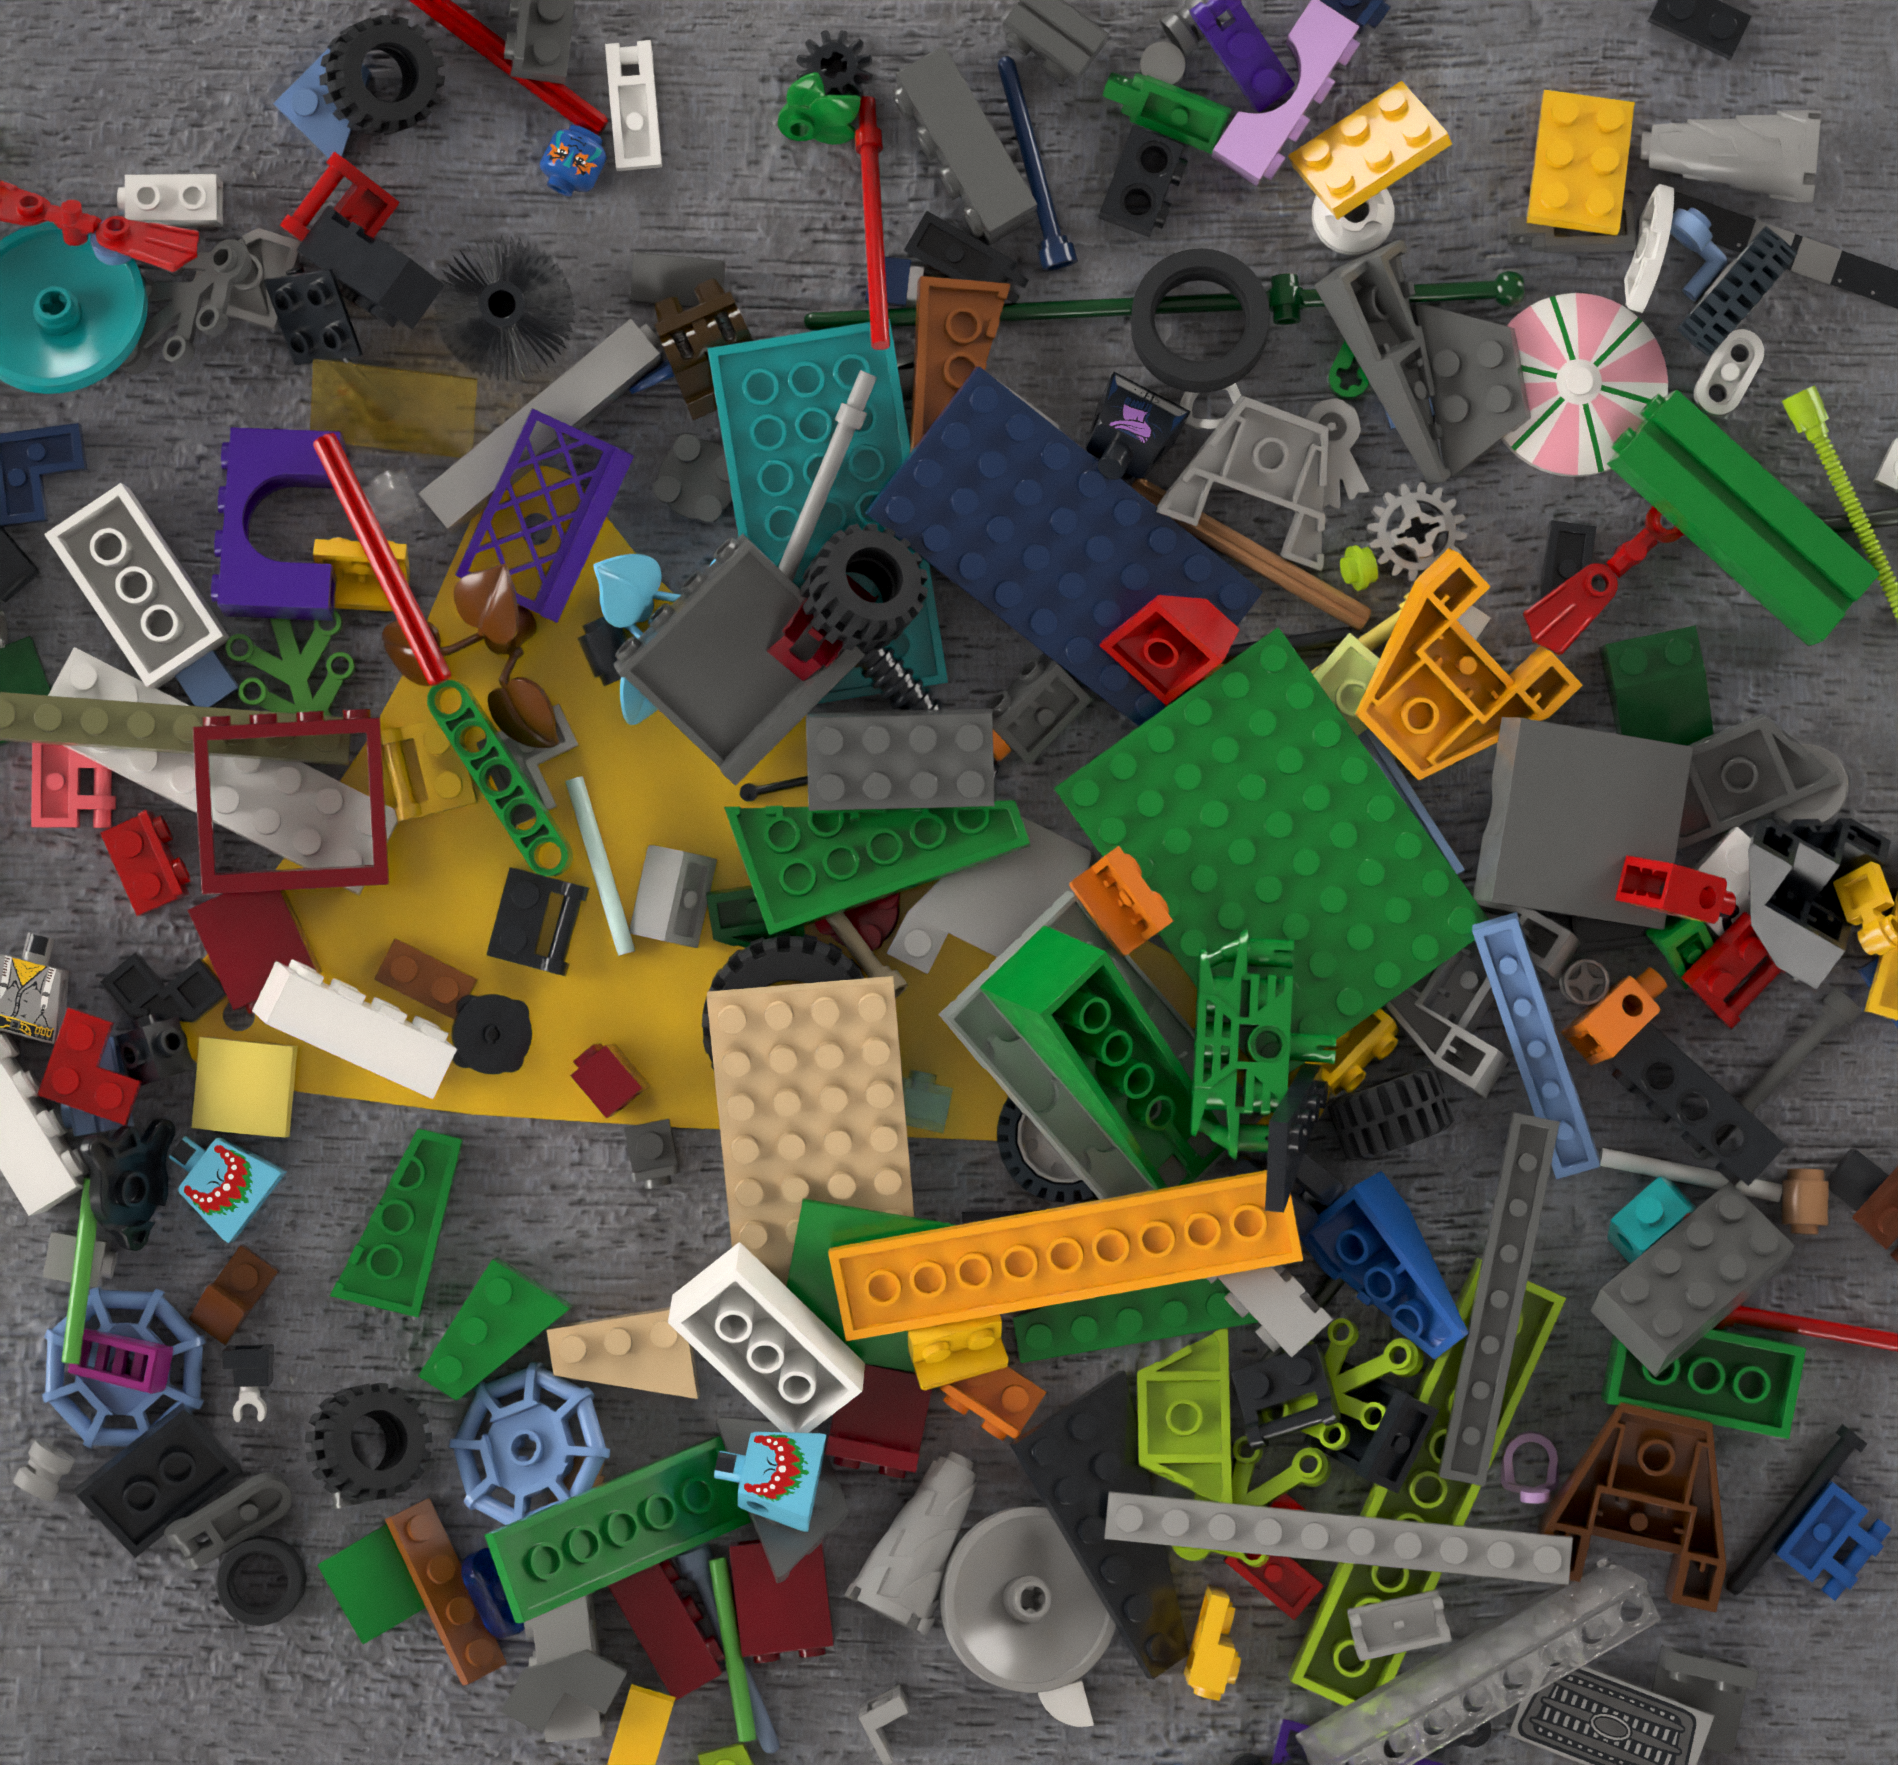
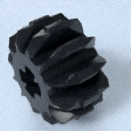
M827 30L822 31L821 39L823 45L821 47L815 41L808 39L805 42V46L813 56H797V64L807 69L796 75L797 80L807 74L817 72L823 81L825 95H846L847 92H850L852 95L862 98L864 92L856 82L870 84L873 79L872 74L861 70L873 63L871 55L857 56L864 47L863 41L857 39L847 47L848 33L844 30H841L838 34L837 42H831L830 33ZM834 60L841 61L842 70L847 69L846 72H838L835 79L829 78L827 69H823V67H831Z

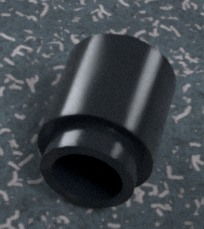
M604 616L583 625L582 628L585 635L577 639L594 677H600L603 686L620 680L621 676L617 673L613 664L618 660L615 656L616 652L628 640L623 627L619 628L609 624Z

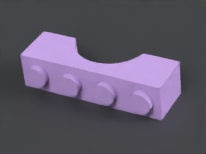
M1311 0L1286 40V45L1292 52L1298 67L1296 91L1286 103L1275 110L1259 114L1238 111L1213 149L1211 157L1256 187L1263 176L1271 181L1286 158L1279 153L1288 138L1296 143L1311 120L1304 115L1310 104L1314 100L1321 105L1333 87L1335 81L1329 75L1338 62L1346 66L1359 47L1360 43L1354 39L1359 26L1320 0Z

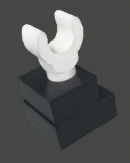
M274 1344L228 1345L222 1351L223 1369H233L234 1387H240L239 1400L233 1408L234 1420L239 1422L243 1418V1405L252 1404L257 1408V1418L261 1422L266 1417L267 1407L264 1400L260 1397L258 1386H269L273 1382Z

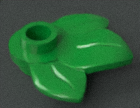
M817 72L807 74L792 83L788 88L787 103L778 114V128L785 137L794 141L814 139L831 145L846 143L855 138L856 129L850 123L857 117L861 98L857 95H825L824 84L820 75Z

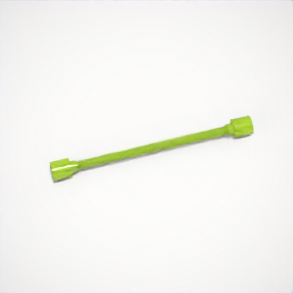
M1813 385L1781 402L1790 420L1794 423L1798 434L1804 431L1808 441L1815 444L1814 449H1818L1816 453L1820 454L1819 459L1823 460L1821 463L1825 465L1824 470H1828L1826 474L1830 475V481L1833 480L1831 484L1835 486L1834 491H1838L1836 495L1840 497L1839 501L1843 502L1841 505L1845 507L1844 511L1848 512L1846 516L1850 518L1849 522L1853 523L1851 526L1855 528V534L1858 533L1857 538L1860 539L1859 543L1863 544L1862 549H1865L1864 553L1868 555L1867 559L1871 560L1869 564L1873 565L1880 573L1877 581H1881L1879 585L1883 586L1882 591L1886 592L1884 595L1888 597L1887 602H1891L1889 606L1893 607L1892 612L1896 613L1894 616L1898 618V581H1895L1897 578L1893 576L1894 572L1890 571L1892 567L1888 565L1889 561L1885 560L1887 557L1883 555L1884 551L1880 550L1881 545L1877 544L1879 540L1875 539L1876 534H1873V528L1870 529L1871 524L1867 523L1869 519L1865 518L1866 513L1863 512V507H1860L1861 503L1857 502L1859 498L1855 497L1856 492L1852 491L1854 488L1850 486L1851 481H1847L1849 477L1845 476L1846 471L1842 470L1844 467L1840 465L1841 461L1837 460L1839 456L1835 454L1836 450L1832 449L1834 446L1830 444L1831 440L1827 439V432L1829 430L1824 421L1829 419L1819 392L1816 386Z

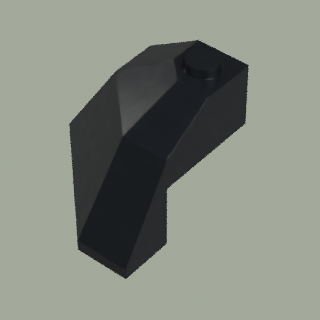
M1840 818L1834 825H1823L1819 819H1793L1788 826H1778L1773 819L1759 820L1754 827L1748 849L1751 926L1778 968L1785 971L1793 980L1805 982L1815 989L1820 986L1844 954L1852 926L1846 920L1833 882L1869 862L1879 864L1881 869H1883L1891 844L1889 839L1852 818Z

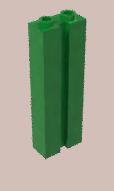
M1676 389L1665 397L1658 393L1640 412V415L1645 419L1635 431L1630 427L1627 428L1613 443L1611 448L1616 453L1608 461L1607 465L1808 647L1824 641L1846 615L1847 609L1862 596L1880 573L1681 392Z

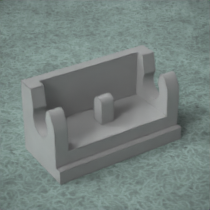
M1438 1590L1347 1609L1356 1655L1360 1661L1451 1642L1450 1630L1446 1624L1443 1611L1444 1605Z

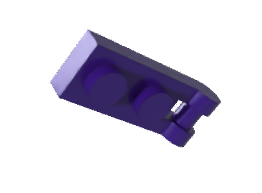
M1209 0L1205 4L1199 2L1189 10L1192 18L1254 110L1260 113L1295 86V83L1242 5L1241 0ZM1227 11L1231 18L1218 27L1215 19Z

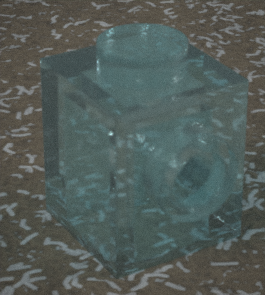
M910 1069L908 1078L902 1076L906 1125L943 1133L953 1087L935 1084L937 1078L935 1074Z

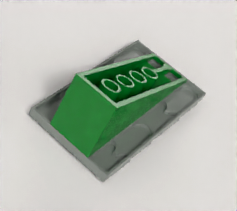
M1066 891L1053 903L1051 908L1049 907L1021 934L1019 939L1017 938L989 965L987 970L985 969L956 997L955 1001H952L938 1014L978 1063L991 1074L1021 1112L1030 1118L1075 1174L1088 1185L1099 1200L1197 1183L1228 1152V1149L1213 1142L1208 1135L1199 1130L1196 1137L1190 1134L1195 1031L1129 955L1121 957L1075 893ZM1237 1081L1235 1106L1242 1107L1243 1087ZM1204 1110L1202 1117L1226 1127L1225 1111ZM1253 1112L1252 1115H1240L1239 1123L1256 1124L1263 1116H1259V1113Z

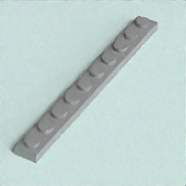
M1109 1491L1105 1539L1566 1585H1569L1573 1540L1569 1536Z

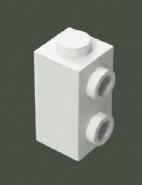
M217 174L125 175V187H119L117 192L119 215H125V218L128 220L145 223L154 222L174 227H223V181Z

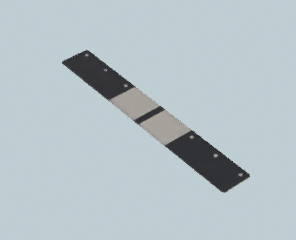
M1679 192L1674 193L1673 213L1678 208L1686 211L1690 208H1695L1704 214L1711 222L1709 230L1713 236L1711 241L1714 244L1741 253L1759 232L1767 226L1798 253L1786 268L1787 270L1898 309V270Z

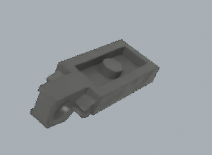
M1623 201L1620 230L1617 236L1526 223L1527 216L1510 217L1507 224L1508 244H1532V251H1544V253L1633 251L1637 245L1634 202Z

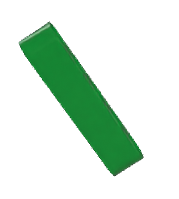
M446 680L439 685L432 686L427 695V705L430 712L530 868L542 876H558L565 873L573 861V851L569 842L472 691L465 684L454 680ZM455 688L460 692L462 704L456 712L447 714L440 706V697L445 690ZM481 727L487 736L486 745L479 752H470L465 745V735L471 728ZM504 765L510 770L512 779L506 790L498 792L491 786L489 775L495 767ZM523 804L531 805L536 812V822L528 830L520 829L514 821L516 809ZM549 842L556 844L561 851L560 863L552 869L545 868L539 860L541 847Z

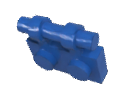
M1829 1481L1773 1553L1812 1583L1820 1572L1825 1569L1832 1576L1821 1590L1836 1601L1846 1587L1851 1589L1858 1580L1855 1575L1870 1556L1876 1557L1884 1546L1881 1542L1892 1529L1877 1518L1867 1532L1863 1530L1858 1524L1869 1510L1835 1483ZM1850 1537L1857 1544L1840 1564L1832 1557L1846 1539Z

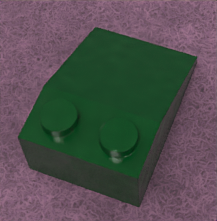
M1696 625L1609 643L1599 647L1617 734L1685 746L1714 734L1706 671Z

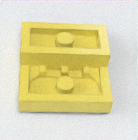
M209 1036L199 1037L191 1128L248 1135L290 1137L298 1046L261 1041L248 1042Z

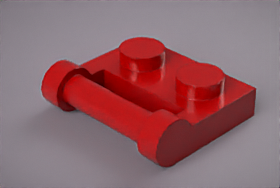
M333 152L326 161V164L329 166L294 214L292 216L287 214L279 225L302 242L310 231L306 227L343 177L352 184L334 207V210L351 223L353 221L365 230L364 233L372 238L376 236L400 202L342 156Z
M1744 911L1681 978L1715 1017L1732 1030L1741 1021L1739 1015L1780 972L1786 973L1775 965L1751 926V915ZM1766 957L1767 960L1725 1003L1723 1000Z

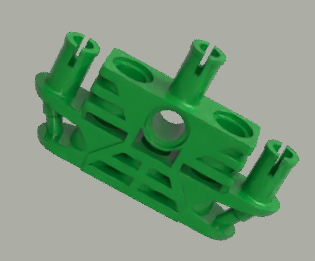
M1248 928L1240 932L1238 939L1221 945L1216 951L1207 954L1205 947L1200 949L1196 998L1190 1134L1196 1137L1199 1130L1208 1135L1213 1142L1228 1149L1229 1157L1235 1160L1237 1159L1238 1151L1268 1153V1141L1265 1140V1137H1269V1125L1239 1123L1240 1115H1252L1253 1112L1259 1113V1116H1268L1270 1113L1275 1112L1288 1090L1289 1061L1334 1064L1336 1051L1316 1049V1047L1334 1048L1336 1046V1034L1291 1033L1293 976L1285 975L1282 979H1276V975H1267L1265 978H1260V974L1247 973V966L1292 969L1294 955H1278L1274 952L1292 953L1294 951V939L1249 938ZM1234 961L1232 976L1211 974L1210 968L1223 962L1229 963ZM1241 982L1248 983L1247 1017H1240ZM1239 1027L1255 1028L1247 1037L1245 1044L1246 1054L1251 1062L1238 1061ZM1270 1033L1277 1037L1280 1043V1050L1277 1056L1274 1058H1264L1257 1053L1255 1040L1258 1035ZM1237 1071H1244L1242 1107L1235 1106ZM1204 1110L1225 1111L1226 1127L1202 1117Z

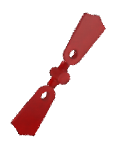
M0 180V221L23 226H34L45 221L53 222L58 228L62 229L63 240L70 246H80L86 243L89 238L88 233L95 232L96 240L101 246L171 272H175L184 264L197 258V246L200 238L198 231L154 222L145 223L128 220L122 216H112L103 221L97 216L83 213L82 205L77 200H67L61 204V207L51 205L46 198L39 194L25 191L16 185Z
M1652 506L1645 517L1646 528L1639 532L1631 541L1619 545L1614 551V556L1606 562L1608 566L1600 563L1586 566L1523 612L1532 642L1549 649L1558 656L1562 655L1613 599L1618 589L1616 575L1620 578L1631 567L1639 564L1658 542L1671 543L1678 540L1684 534L1676 526H1673L1671 530L1663 528L1660 523L1662 514ZM1594 576H1600L1604 579L1605 589L1602 592L1593 589L1591 581Z

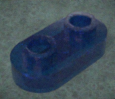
M483 1548L469 1554L462 1564V1578L484 1626L489 1633L497 1638H508L521 1633L525 1629L524 1622L515 1623L489 1548Z

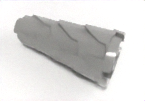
M1777 110V114L1736 115L1735 119H1687V123L1652 125V133L1643 132L1640 160H1649V168L1683 174V178L1730 184V188L1770 194L1769 198L1813 203L1821 111Z
M951 1451L947 1459L939 1457L937 1462L933 1460L912 1498L901 1509L888 1532L873 1549L858 1577L853 1578L845 1594L847 1598L854 1602L858 1600L866 1604L865 1607L908 1629L917 1630L925 1636L928 1635L935 1620L933 1615L940 1600V1589L945 1567L958 1544L961 1524L978 1483L975 1482L978 1475L971 1471L975 1464L974 1462Z

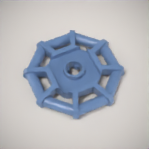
M101 1287L92 1288L88 1296L85 1323L97 1314L101 1325L97 1331L165 1345L149 1328L154 1315H156L181 1342L171 1347H173L172 1356L184 1352L183 1390L170 1384L171 1365L166 1388L163 1392L150 1394L79 1375L75 1376V1382L64 1386L65 1363L61 1362L67 1316L53 1329L48 1328L44 1335V1338L47 1339L45 1393L41 1394L44 1403L49 1402L84 1440L83 1445L90 1449L94 1446L127 1447L182 1402L191 1412L194 1409H201L204 1402L201 1398L203 1344H206L204 1335L199 1336L165 1299V1292L157 1288L154 1292L102 1290ZM108 1308L144 1310L139 1323L113 1322ZM92 1343L88 1366H95L99 1343ZM111 1346L106 1370L112 1371L116 1347ZM130 1351L128 1359L130 1358L133 1361L135 1352ZM79 1391L97 1410L93 1422L69 1398L68 1394ZM166 1395L177 1400L152 1424L149 1423L145 1411L159 1398ZM108 1415L134 1416L138 1429L103 1428Z
M531 1362L528 1368L489 1383L481 1381L474 1387L476 1394L455 1438L449 1441V1448L454 1451L466 1494L464 1503L470 1510L477 1509L495 1520L508 1525L592 1488L605 1459H610L611 1449L606 1448L593 1404L595 1394L589 1387L581 1388L562 1377L554 1376L553 1372L545 1369L542 1362ZM525 1388L524 1400L505 1407L501 1404L500 1397ZM541 1389H546L563 1398L566 1402L558 1410L540 1402ZM489 1410L492 1414L489 1422L493 1424L488 1434L484 1433L481 1440H474ZM576 1412L586 1447L575 1446L568 1420ZM529 1436L531 1441L536 1442V1451L531 1459L528 1456H520L519 1449L525 1446L524 1438ZM476 1450L481 1453L487 1477L482 1482L473 1451ZM575 1456L586 1457L569 1491L563 1480L572 1471L573 1459ZM497 1487H503L510 1491L509 1493L515 1495L514 1508L492 1497V1492ZM549 1490L559 1500L538 1509L530 1510L531 1497Z

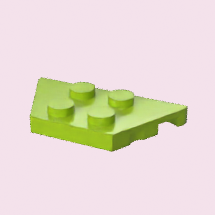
M1223 1328L1137 1372L1139 1466L1211 1501L1232 1503L1228 1328Z

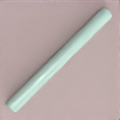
M580 776L565 781L617 954L621 956L634 952L635 947L584 778Z

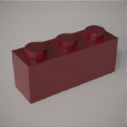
M601 1043L593 1044L573 1061L578 1069L570 1076L606 1118L616 1115L650 1086L616 1044L605 1046Z
M669 1558L612 1583L608 1587L671 1696L676 1697V1701L720 1676L724 1671L721 1661L725 1660L724 1651L715 1635L706 1637L698 1623L704 1617L692 1595L690 1594L684 1598L675 1583L681 1577L673 1561Z

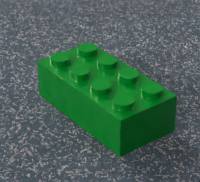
M1711 1329L1655 1377L1612 1335L1600 1400L1616 1406L1620 1402L1630 1403L1710 1421L1713 1425L1789 1439L1806 1348L1797 1344L1726 1330Z

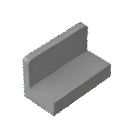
M649 845L629 929L630 933L698 948L707 908L706 892L711 890L717 859Z
M901 1683L860 1705L859 1720L883 1765L893 1763L894 1749L882 1726L907 1714L909 1710V1698Z

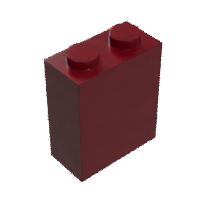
M285 890L223 893L187 910L233 1010L246 1008L248 1015L254 1013L252 1010L276 961L289 966L293 959L315 969L318 974L322 972Z
M823 1538L821 1544L810 1555L806 1554L789 1572V1576L778 1584L760 1539L731 1542L729 1551L742 1657L753 1656V1663H767L780 1660V1653L798 1651L800 1658L825 1655L826 1647L834 1646L835 1638Z

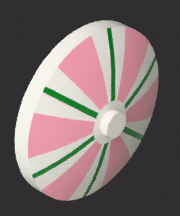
M1570 293L1540 300L1520 312L1507 325L1508 327L1515 328L1531 418L1514 432H1509L1501 440L1518 458L1530 466L1550 474L1566 477H1583L1611 470L1607 463L1616 453L1611 448L1613 443L1627 428L1630 427L1634 431L1645 419L1640 415V412L1654 396L1659 393L1662 397H1665L1668 394L1667 368L1661 348L1650 329L1639 317L1623 305L1610 299L1592 294Z

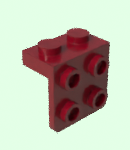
M865 1364L863 1391L833 1414L825 1455L834 1456L833 1464L847 1468L860 1469L861 1462L879 1465L878 1473L891 1477L905 1478L906 1471L916 1473L932 1389L922 1390L916 1374Z

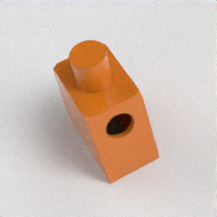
M1650 967L1636 979L1631 976L1625 977L1611 985L1603 999L1597 1003L1590 1004L1560 1033L1590 1066L1612 1058L1660 1012L1661 1009L1654 999L1668 987L1667 983L1657 971Z

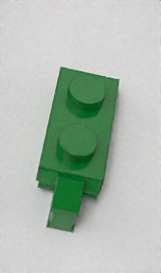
M1111 72L1102 93L1103 97L1123 104L1121 113L1129 116L1130 122L1212 154L1213 149L1219 142L1232 110L1229 107L1149 75L1145 76L1139 73H1135L1134 78L1131 79Z

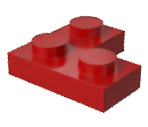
M67 1008L37 1095L110 1121L127 1125L142 1081L99 1066L114 1022L73 1008Z
M1287 1493L1273 1500L1267 1506L1307 1511ZM1247 1553L1249 1560H1257L1262 1555ZM1269 1555L1268 1561L1261 1567H1251L1242 1559L1225 1556L1223 1559L1227 1565L1294 1621L1324 1586L1292 1557Z

